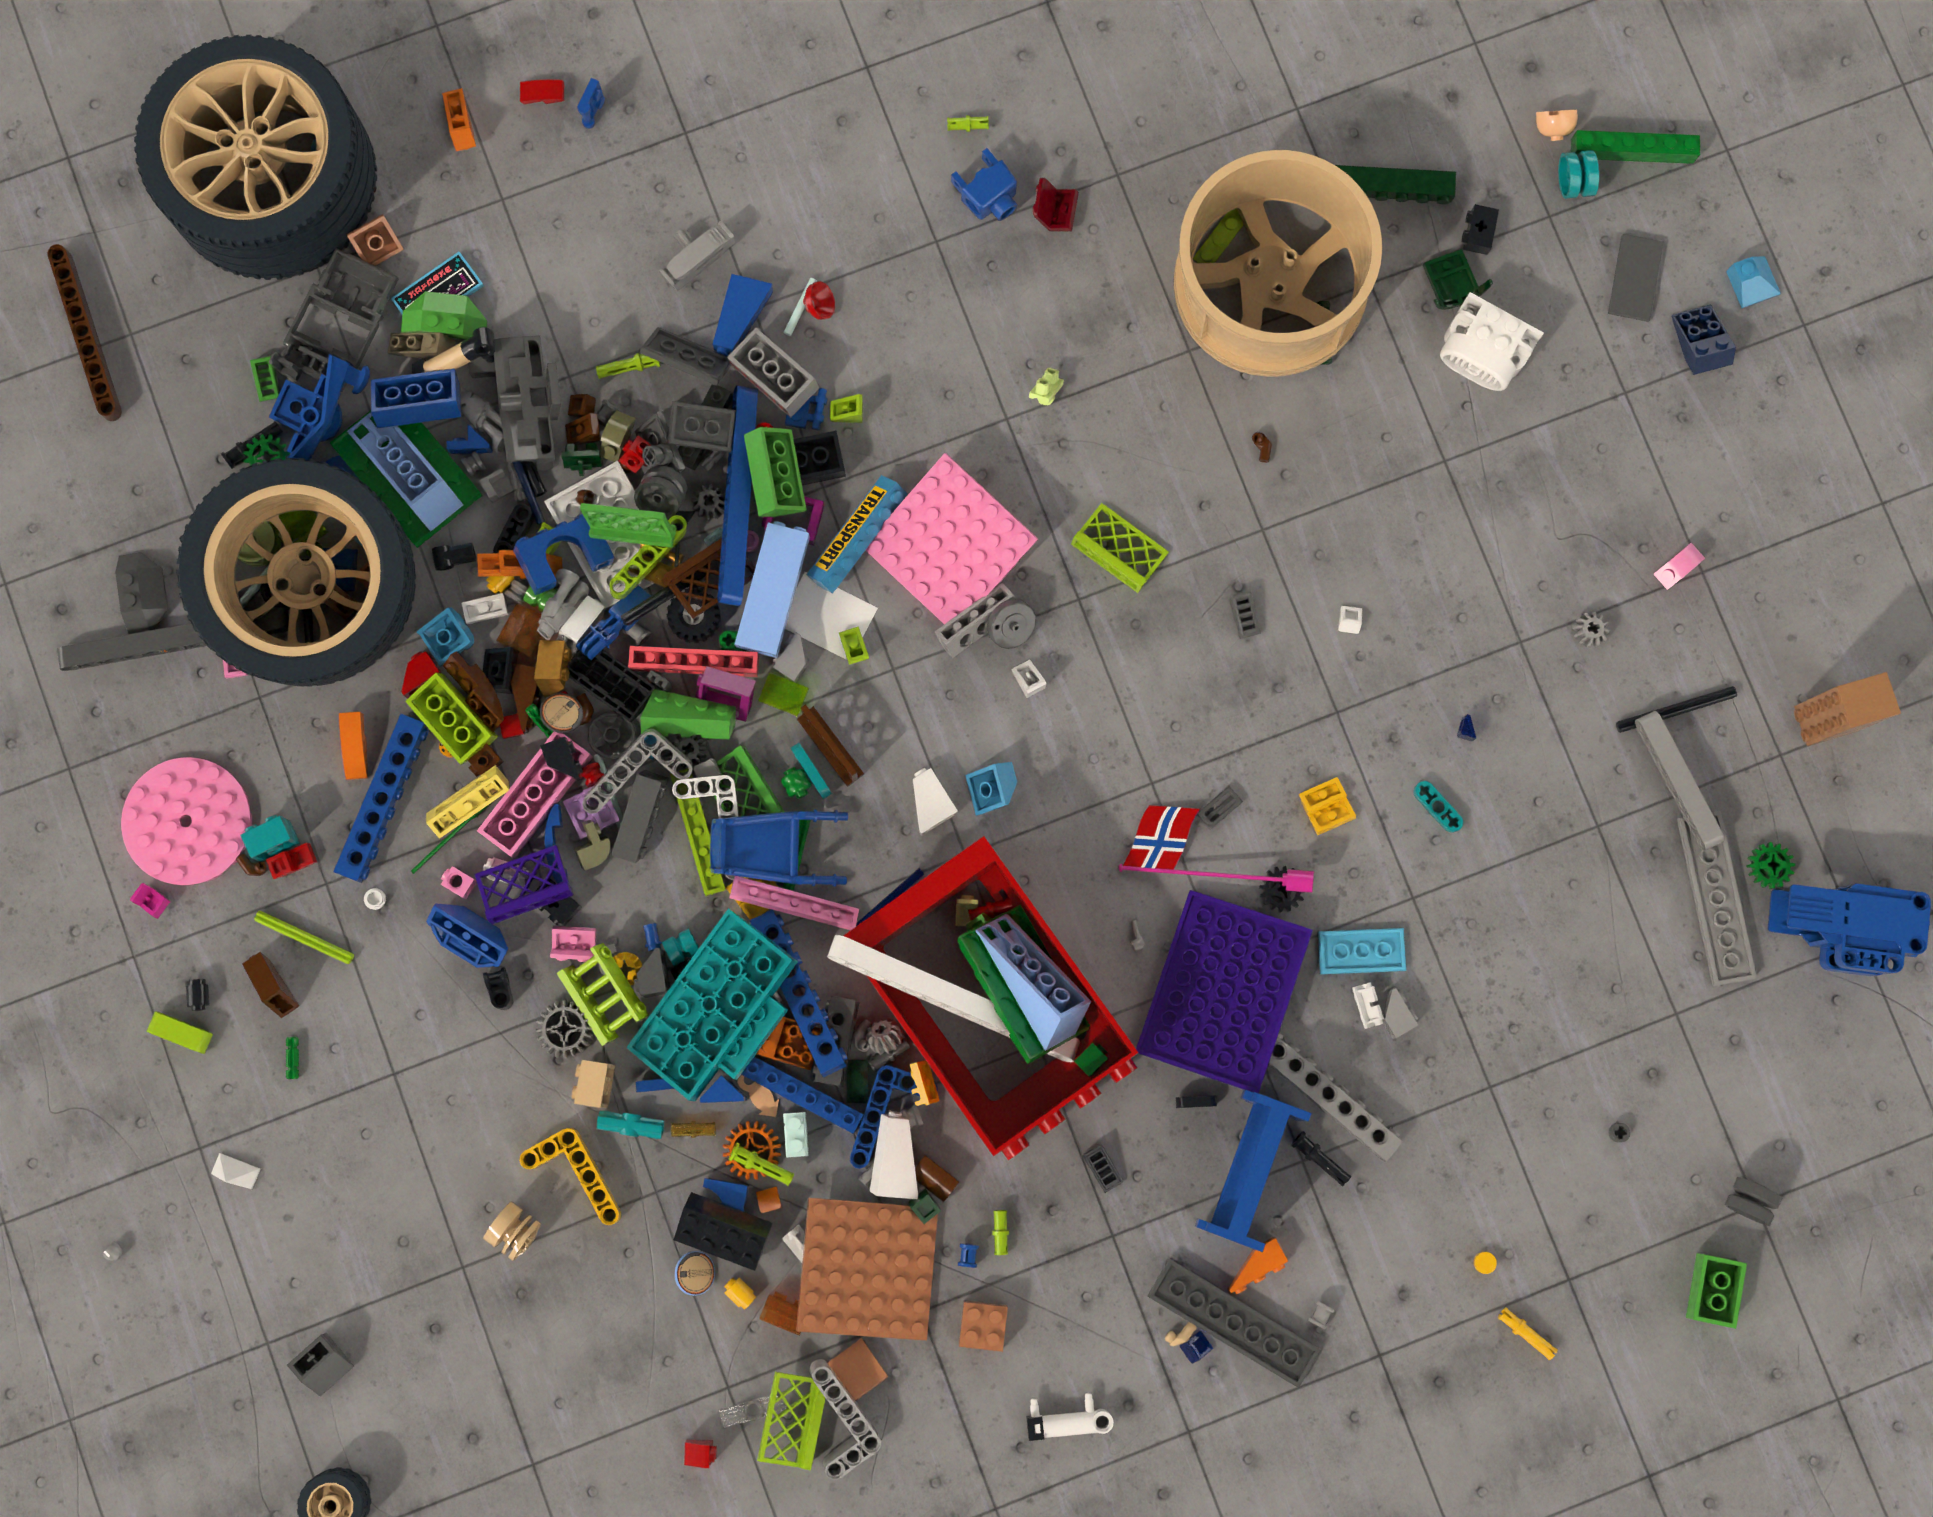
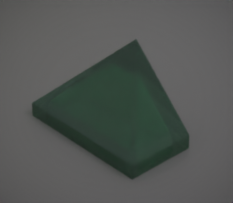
M868 1059L848 1061L847 1103H868Z

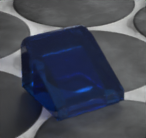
M1467 714L1461 719L1457 737L1474 741L1476 734L1471 716Z
M1201 1330L1190 1337L1187 1342L1180 1345L1181 1350L1192 1364L1200 1361L1213 1349Z

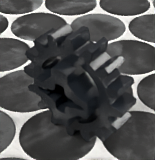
M1283 866L1280 871L1278 867H1274V873L1270 870L1266 873L1269 877L1283 878V873L1287 874V868ZM1262 880L1265 884L1259 886V889L1264 890L1260 897H1266L1264 905L1272 904L1270 910L1278 907L1279 913L1283 911V908H1286L1287 912L1291 911V905L1297 908L1299 905L1296 901L1304 900L1300 894L1305 892L1296 891L1293 900H1290L1292 891H1285L1284 894L1283 892H1278L1282 882L1274 881L1273 888L1269 889L1270 881ZM1275 896L1279 898L1281 903L1276 902L1272 899V897Z

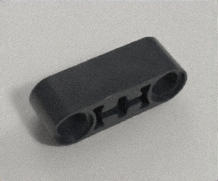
M518 504L514 507L493 548V553H499V550L504 548L513 550L516 541L526 537L534 522L533 512L528 505ZM521 512H528L526 519H518ZM517 531L518 535H517V536L513 535V536L511 537L510 533H511V532L515 533V532Z

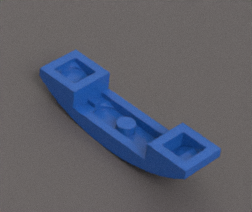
M559 804L553 805L548 816L545 829V849L556 845L555 828L563 827L562 811ZM554 852L546 855L548 865L552 866L556 859ZM554 871L552 875L557 884L563 882L561 874Z

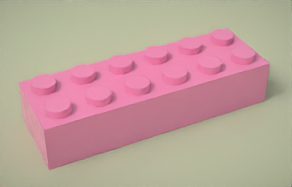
M553 732L544 744L562 737H566L568 742L572 740L563 733ZM572 741L576 753L573 754L574 759L579 761L583 768L588 765L593 756ZM540 748L477 832L515 859L548 817L553 805L558 804L575 782V779L549 768Z

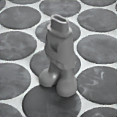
M462 387L460 389L461 412L473 424L475 429L478 428L479 432L485 431L492 438L493 450L496 453H501L505 450L503 433L489 423V419H491L502 428L500 414L494 410V406L489 401L475 395L472 391L468 392Z
M559 569L555 578L560 587L553 598H549L546 602L541 619L538 621L539 627L537 631L546 640H550L553 635L558 633L559 629L562 628L576 610L574 607L579 600H584L589 595L588 585L585 582H578L580 577L567 569ZM568 593H569L570 596L568 597L567 601H566V602H563L564 599L566 598V596H567Z

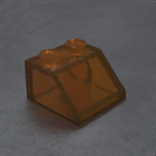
M516 604L496 641L506 647H513L518 653L534 661L538 654L539 640H545L537 631L541 614Z

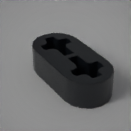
M1216 1095L1176 1097V1108L1217 1106Z

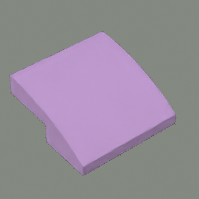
M602 784V789L606 791L604 785ZM592 787L563 801L580 841L587 838L582 822L591 820L594 824L598 823L602 831L620 821L611 800L597 813L591 814L584 810L582 805L583 799ZM595 798L587 800V804L591 807H596L599 804Z

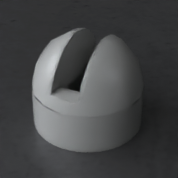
M112 1242L102 1256L109 1261H116L121 1257L122 1249L116 1242Z

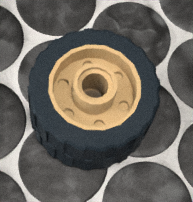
M336 1467L325 1470L309 1480L301 1490L297 1501V1515L299 1517H366L370 1511V1489L366 1481L357 1472L351 1471V1469ZM332 1500L336 1503V1507L332 1504Z

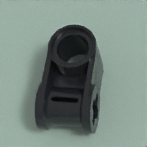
M502 967L500 971L489 974L487 972L483 973L492 1005L500 1010L509 1009L513 1005V996L506 968ZM505 994L507 997L506 1003L498 1005V997Z

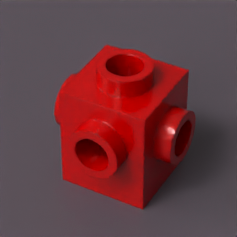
M639 435L633 441L629 439L622 448L625 452L619 459V462L636 474L642 466L647 467L643 460V450L651 444Z

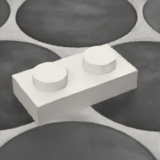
M503 593L462 602L467 625L509 615Z

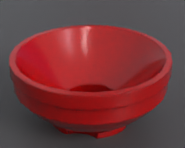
M822 281L810 284L803 299L806 311L818 320L830 318L835 311V299L831 289Z

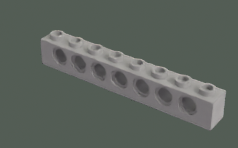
M1279 1033L1275 1045H1279L1282 1048L1283 1054L1277 1058L1272 1053L1269 1065L1378 1158L1387 1162L1403 1142L1399 1139L1400 1134L1392 1127L1387 1129L1382 1124L1384 1121L1377 1114L1373 1113L1371 1115L1365 1110L1367 1106L1358 1099L1354 1101L1349 1097L1350 1092L1342 1085L1337 1087L1332 1082V1076L1325 1071L1321 1073L1315 1068L1317 1064L1309 1057L1304 1059L1298 1054L1300 1050L1292 1043L1286 1044L1282 1040L1284 1036ZM1292 1059L1299 1062V1069L1295 1072L1289 1068V1062ZM1309 1073L1314 1074L1316 1077V1082L1312 1086L1308 1085L1305 1080ZM1326 1087H1329L1333 1092L1329 1100H1326L1322 1095V1091ZM1343 1101L1349 1105V1111L1345 1114L1339 1110V1105ZM1360 1115L1366 1119V1124L1362 1128L1356 1125V1118ZM1377 1129L1383 1135L1379 1142L1374 1141L1372 1136L1373 1132Z

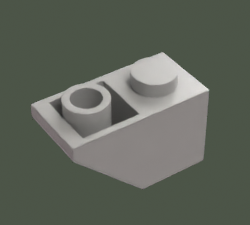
M797 632L794 636L790 635L784 644L786 646L782 654L779 652L778 657L773 660V664H775L773 666L774 670L795 684L807 668L802 638Z
M1396 988L1388 991L1383 1012V1024L1392 1039L1398 1038L1418 1026L1416 1022L1418 1018L1412 1009H1408L1405 1004L1407 1001L1405 995L1401 990L1397 991Z

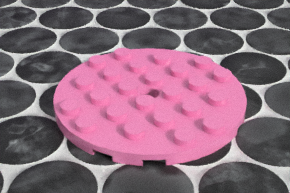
M192 757L168 760L147 771L130 790L121 818L123 840L134 862L155 879L182 886L209 882L221 876L223 872L237 862L236 858L242 855L246 848L240 835L245 833L246 828L252 826L249 799L243 786L240 785L237 779L225 768L213 762ZM185 816L192 818V823L189 827L182 825L181 819Z

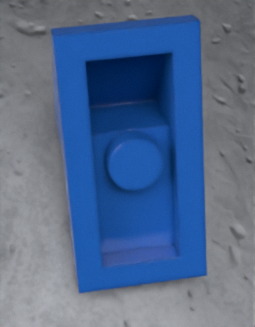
M469 424L468 440L465 438H453V441H447V450L450 454H472L474 451L477 454L493 453L490 444Z

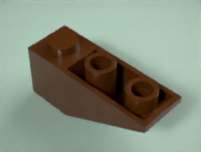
M516 663L511 686L521 729L528 734L529 729H533L535 722L528 716L525 710L531 704L539 707L541 697L538 694L540 688L534 680L536 668Z

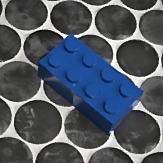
M455 368L371 380V412L377 428L461 417L460 383Z

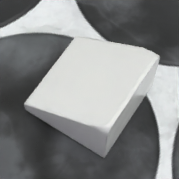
M1341 606L1338 631L1358 634L1362 625V608Z

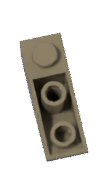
M440 332L391 333L387 353L430 360L454 347L456 340Z

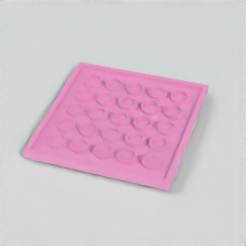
M944 453L883 523L882 529L865 551L945 625L977 600L987 596L1038 541V538L947 453Z

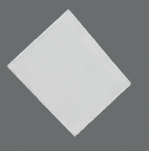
M804 572L796 588L785 629L794 634L797 632L802 638L847 660L839 632L859 626L863 638L878 608L839 588L832 594L819 587L806 575L807 572Z

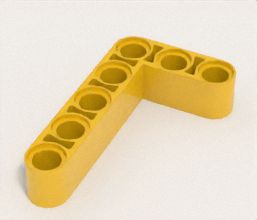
M563 1129L521 1154L519 1160L521 1166L525 1169H535L565 1153L601 1222L605 1225H612L620 1220V1208L580 1133L576 1129ZM567 1132L574 1134L575 1139L572 1144H567L564 1140ZM549 1142L555 1145V1152L552 1155L545 1152V1146ZM577 1151H581L585 1155L582 1163H577L574 1159ZM529 1153L534 1154L536 1157V1162L532 1166L526 1163V1156ZM588 1170L593 1171L595 1174V1179L591 1183L587 1182L584 1177ZM598 1189L605 1192V1199L602 1202L595 1199V1192ZM607 1209L615 1211L616 1217L613 1221L606 1219L605 1212Z

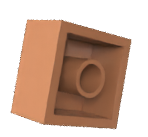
M964 1300L959 1347L1003 1352L1007 1305Z

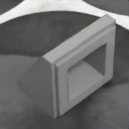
M712 758L693 767L698 778L721 775L715 759ZM701 781L703 787L709 785L707 781Z

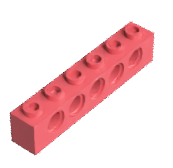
M630 646L628 667L632 671L650 672L653 670L660 673L704 674L708 666L742 677H758V652Z

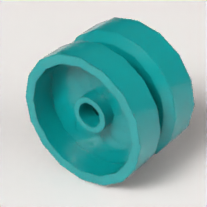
M1593 150L1581 151L1578 156L1575 152L1561 154L1558 165V179L1563 198H1576L1579 193L1583 197L1595 196L1599 187V165Z

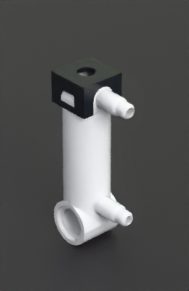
M1091 1393L1085 1394L1086 1412L1042 1416L1039 1413L1037 1398H1032L1030 1400L1031 1416H1026L1029 1441L1092 1433L1105 1434L1112 1429L1114 1423L1111 1414L1107 1410L1098 1409L1094 1411ZM1099 1416H1106L1108 1418V1423L1103 1427H1099L1096 1424Z

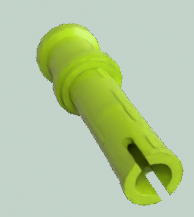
M636 353L632 358L597 365L596 371L598 378L601 379L633 370L642 372L645 368L654 366L658 368L661 365L655 359Z
M738 1142L728 1158L730 1161L735 1160L745 1165L746 1169L753 1168L787 1186H789L794 1176L793 1172H789L759 1157L756 1151L753 1150L751 1152L741 1147Z

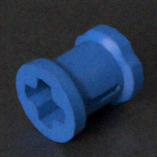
M960 1243L961 1258L958 1266L977 1268L975 1259L976 1250L979 1249V1245Z

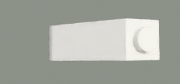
M588 595L559 630L558 640L565 641L568 648L571 649V659L578 651L576 645L592 631L590 626L594 627L602 620L605 606L599 600L593 599Z
M925 768L914 774L915 778L913 779L918 826L921 836L958 814L956 807L931 768L928 770Z

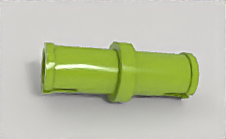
M966 115V117L961 118L947 117L948 131L966 130V132H971L974 129H989V116L970 117V115Z
M993 1210L994 1230H992V1235H994V1255H1008L1007 1235H1009V1230H1007V1210Z

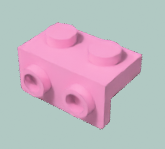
M553 926L550 958H556L559 961L577 959L580 962H586L594 956L590 948L596 946V928Z

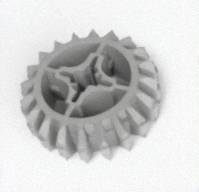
M562 1000V1007L555 1001L554 1010L548 1005L546 1009L549 1011V1014L545 1012L540 1013L545 1018L544 1021L537 1020L538 1024L543 1025L542 1028H536V1032L543 1033V1035L537 1037V1040L542 1041L545 1039L541 1047L546 1048L550 1046L547 1051L548 1054L556 1050L555 1057L557 1058L560 1057L561 1052H563L564 1058H568L569 1051L573 1057H576L575 1049L583 1053L584 1048L581 1045L590 1046L586 1038H594V1035L588 1034V1030H592L588 1026V1019L584 1018V1013L580 1012L579 1007L575 1009L576 1004L574 1001L570 1002L569 1007L567 1000ZM568 1011L576 1014L582 1025H573L570 1022ZM562 1012L560 1022L555 1026H549L552 1018ZM564 1023H568L567 1026L570 1028H576L567 1031L566 1035H563L564 1032L555 1030L564 1027ZM582 1032L579 1040L569 1046L572 1034ZM549 1033L559 1034L562 1047L556 1045L551 1040Z

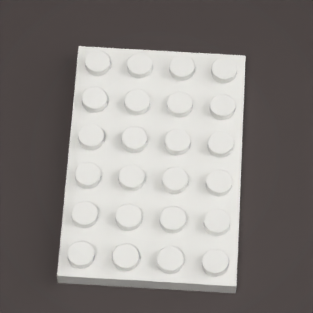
M618 461L544 501L557 524L564 521L567 523L572 522L577 516L582 514L580 505L576 501L577 492L582 489L591 490L594 493L592 504L639 510L634 500L635 490ZM606 540L615 559L612 565L592 572L582 550L575 544L567 542L602 605L605 606V610L610 609L620 601L612 597L609 587L610 581L639 551L641 544ZM646 554V556L654 559L652 554ZM665 557L660 561L668 566H671L673 563L672 560ZM628 572L630 576L636 577V575ZM643 579L638 585L642 589H646L654 583ZM616 584L613 589L616 592H622L625 586Z

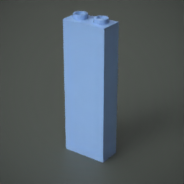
M774 521L773 524L768 522L737 633L736 648L758 652V654L774 658L778 657L810 539L806 529L797 526L794 529L788 528L786 524Z

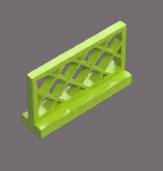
M1103 503L1098 506L1071 542L1072 546L1137 593L1140 592L1144 584L1169 553V551ZM1101 510L1109 515L1110 522L1099 523L1098 514ZM1114 525L1124 526L1126 534L1116 535ZM1111 526L1112 536L1101 537L1100 527ZM1096 527L1098 537L1090 538L1084 532L1087 528ZM1139 537L1143 541V547H1132L1131 538ZM1127 538L1129 548L1118 549L1117 539ZM1113 540L1115 550H1106L1103 547L1102 541ZM1155 549L1162 554L1159 559L1150 560L1148 550ZM1144 551L1146 560L1135 561L1134 552ZM1130 552L1131 562L1124 563L1121 561L1119 553ZM1147 564L1148 573L1145 577L1137 572L1136 565Z
M775 1371L757 1461L811 1470L825 1403V1397L814 1383L812 1377ZM780 1378L788 1379L792 1385L783 1393L778 1387ZM803 1382H811L810 1391L802 1396L797 1387ZM795 1390L800 1399L789 1405L785 1396ZM782 1399L787 1408L777 1415L774 1406L776 1402ZM803 1402L806 1407L805 1414L798 1418L793 1409ZM791 1412L795 1421L785 1428L780 1418ZM778 1421L783 1430L772 1437L769 1432L770 1426ZM798 1424L801 1428V1435L793 1440L788 1431ZM786 1434L791 1443L781 1450L776 1440ZM773 1443L778 1453L771 1458L764 1457L766 1448ZM794 1446L797 1451L796 1460L789 1461L784 1453Z

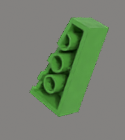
M654 689L641 715V734L646 729L651 728L668 737V734H681V737L687 738L693 735H700L701 738L730 739L736 724V707Z

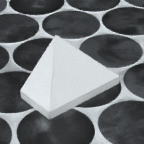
M219 1153L211 1174L224 1182L253 1189L260 1168Z

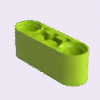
M157 1011L154 1012L146 1031L202 1054H205L213 1036V1033Z

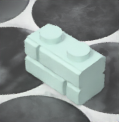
M806 1112L783 1114L786 1158L809 1156Z

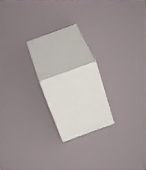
M1031 660L1011 669L1026 698L1045 689L1046 681Z

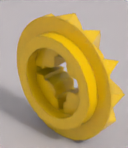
M622 952L615 955L613 958L619 968L623 967V960L627 963V967H635L627 975L629 984L633 985L634 979H638L637 973L642 967L641 960L630 952Z

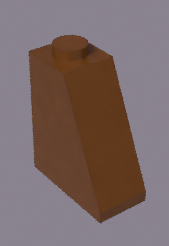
M259 952L242 963L261 1001L279 1017L283 1018L299 1007L298 1002L274 965L264 954Z

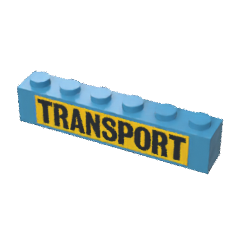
M881 475L806 575L819 587L833 594L882 529L883 523L901 504L908 493L897 482Z

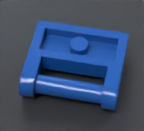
M593 78L590 79L577 106L578 112L583 117V126L587 129L594 127V116L597 110L602 108L605 101L599 81Z

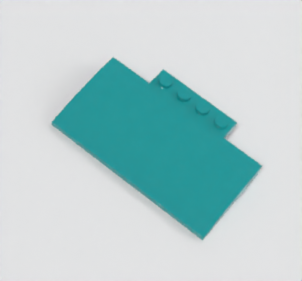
M728 908L626 1048L687 1100L696 1101L720 1068L730 1077L737 1080L787 1013L788 1009L777 1001L773 995L798 961L749 922Z

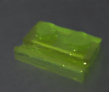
M769 672L758 702L798 717L809 688Z

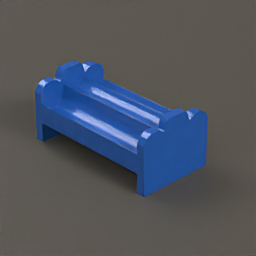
M1243 1090L1240 1098L1253 1104L1212 1221L1209 1223L1197 1218L1195 1227L1263 1252L1265 1243L1249 1238L1247 1234L1288 1119L1309 1122L1312 1113L1265 1095Z

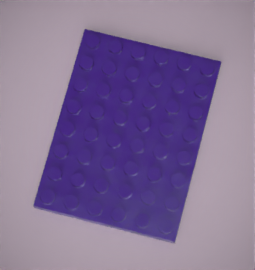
M1190 890L1136 1047L1138 1054L1243 1090L1259 1093L1313 930Z

